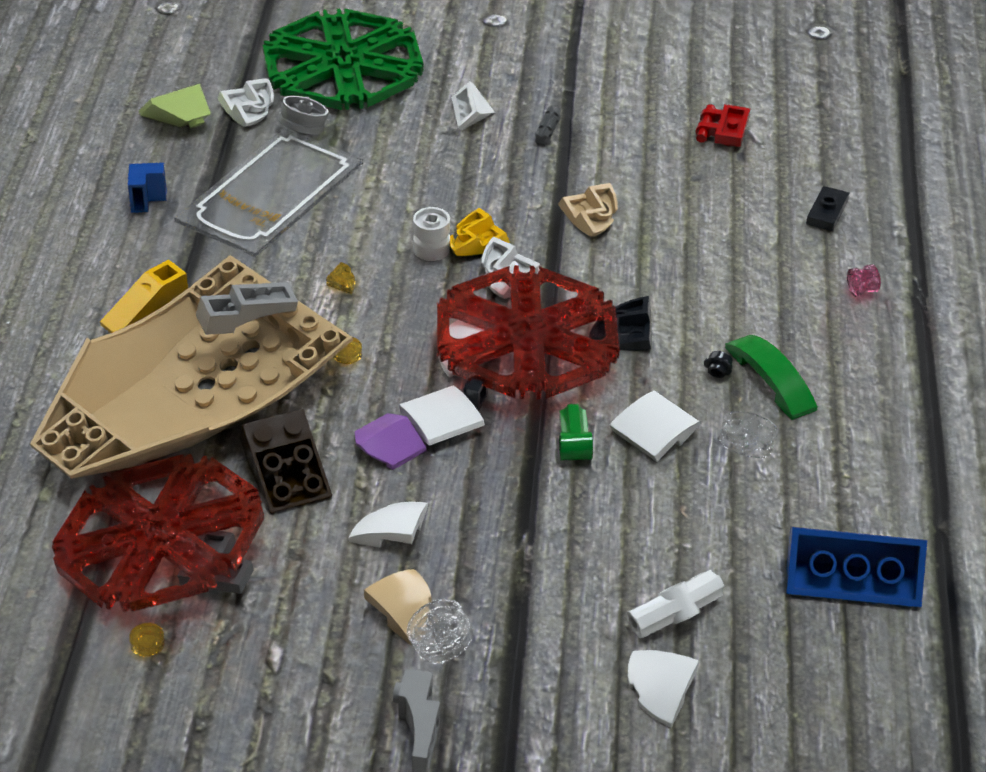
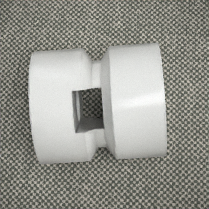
M427 207L420 209L414 214L413 246L415 255L420 259L437 261L447 257L450 253V216L448 212L437 207Z

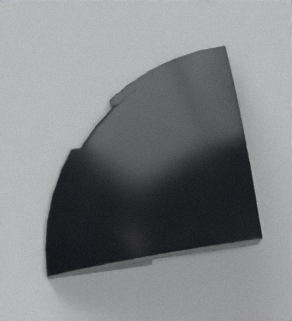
M649 296L632 299L614 307L615 311L608 316L606 322L604 316H601L596 321L588 337L590 344L608 349L628 351L651 349L652 321Z

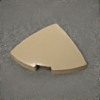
M611 183L589 186L584 194L562 197L558 203L567 218L579 230L591 237L603 233L610 227L614 221L612 214L618 209L617 197Z
M415 569L391 574L364 589V599L387 617V626L408 644L414 643L425 631L431 618L429 602L432 599L427 583Z

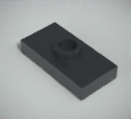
M823 186L807 216L806 224L833 231L849 200L850 192Z

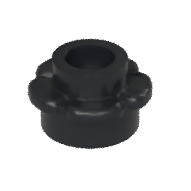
M713 351L710 353L709 358L704 360V366L708 368L707 371L711 376L723 378L725 375L728 376L732 373L733 359L725 352Z

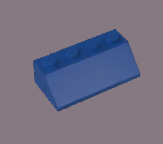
M790 526L786 594L922 607L928 540Z

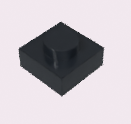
M476 370L471 381L467 380L463 389L464 395L472 402L478 412L488 395V372Z

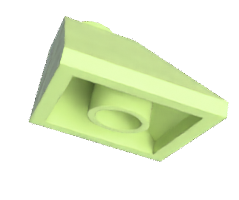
M200 84L152 98L139 110L140 116L178 127L189 125L190 128L204 124V119L211 114Z

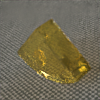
M340 262L326 277V285L352 294L355 290V276L347 264Z

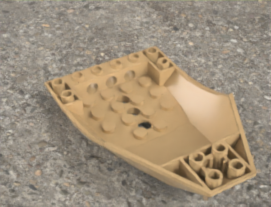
M229 255L187 290L150 315L113 333L92 340L86 338L30 445L71 479L134 467L192 447L263 410L308 379L351 343L353 338L300 301H298L296 311L276 313L252 320L235 328L234 333L205 335L196 317L200 296L229 295L231 285L271 283ZM251 348H258V351H256L255 353H245L247 350ZM229 366H236V369L233 371H223ZM212 379L215 381V385L211 389L201 390L198 388L203 380Z

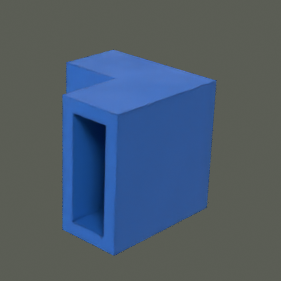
M164 163L129 164L128 192L131 213L149 212V201H167Z

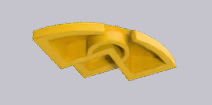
M481 208L476 209L457 224L456 233L458 236L456 240L453 235L450 236V247L456 256L483 254L485 247L493 236L510 243L507 233L497 227L491 215Z

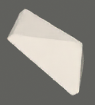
M471 81L451 97L457 125L460 130H464L495 113Z

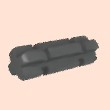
M553 106L547 108L535 133V142L537 144L546 145L549 142L561 117L560 108H554Z

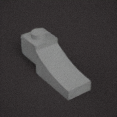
M288 282L231 285L229 295L200 296L196 317L205 335L234 333L235 328L252 320L276 313L296 311L298 300Z
M405 668L402 682L395 683L393 703H398L399 718L406 719L413 736L412 772H429L440 728V701L432 700L433 672Z

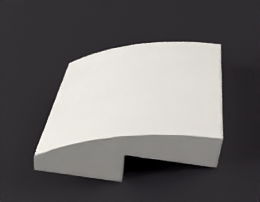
M454 385L399 405L401 415L408 417L421 439L429 446L485 425L484 419L476 407Z
M652 391L632 403L609 425L613 432L658 462L675 443L681 446L701 424L700 421L662 395Z

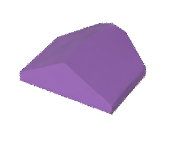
M387 413L355 431L356 445L367 455L386 463V466L392 470L426 452V445L407 416Z

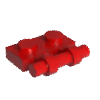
M712 104L707 105L700 115L701 122L698 123L695 131L697 135L696 140L704 143L710 136H715L714 143L741 147L751 108L724 104L723 110L716 109Z

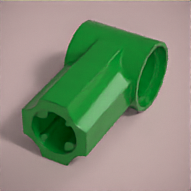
M568 404L566 408L560 410L559 414L561 431L559 434L560 461L592 460L593 439L592 432H588L586 410L582 409L579 404Z

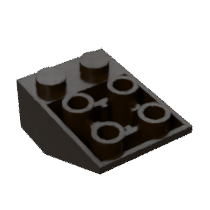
M304 409L242 425L240 441L249 468L270 514L332 497Z

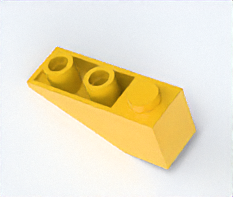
M169 259L147 270L103 317L100 325L110 333H113L150 315L188 289L187 273Z

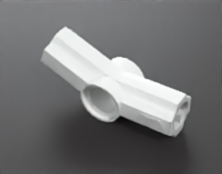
M711 570L702 572L687 582H680L659 592L658 597L628 611V621L639 638L647 637L649 634L655 633L671 623L675 625L697 615L700 612L699 609L723 596V581L719 575L714 574Z

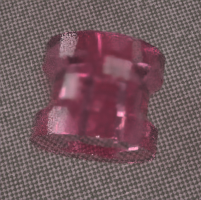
M868 264L863 269L855 267L847 271V284L852 295L856 297L863 295L865 291L874 293L880 290L881 278L875 265Z

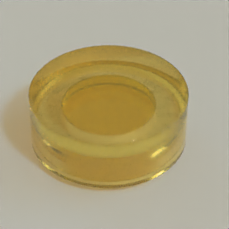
M352 337L353 341L333 357L334 360L341 364H352L359 361L362 357L361 342L357 338Z
M139 624L129 634L130 647L136 655L149 657L158 654L164 648V632L157 624Z

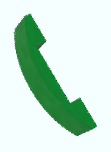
M750 334L725 344L726 350L740 365L749 363L776 393L774 402L791 420L817 411L818 406L799 372L786 356L770 342Z

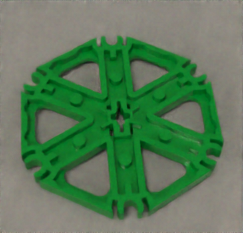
M339 8L336 9L337 13L333 15L328 14L327 10H323V16H321L320 12L317 11L272 31L269 34V41H264L263 55L268 79L273 90L280 88L281 96L309 97L325 107L342 110V104H344L346 110H350L349 105L352 103L358 104L359 108L363 109L364 101L367 103L368 108L414 86L418 82V75L422 76L424 72L423 59L414 30L411 32V27L403 29V22H398V19L345 8L344 14H342ZM357 25L376 30L352 40L349 27ZM312 29H319L323 32L325 42L298 37V35ZM395 47H404L407 49L409 59L393 57L382 53L388 52ZM279 58H289L293 61H303V63L288 70L278 72L276 60ZM361 75L383 78L395 83L383 87L378 92L370 93L364 88ZM333 76L337 94L335 97H326L319 93L304 92L303 90Z

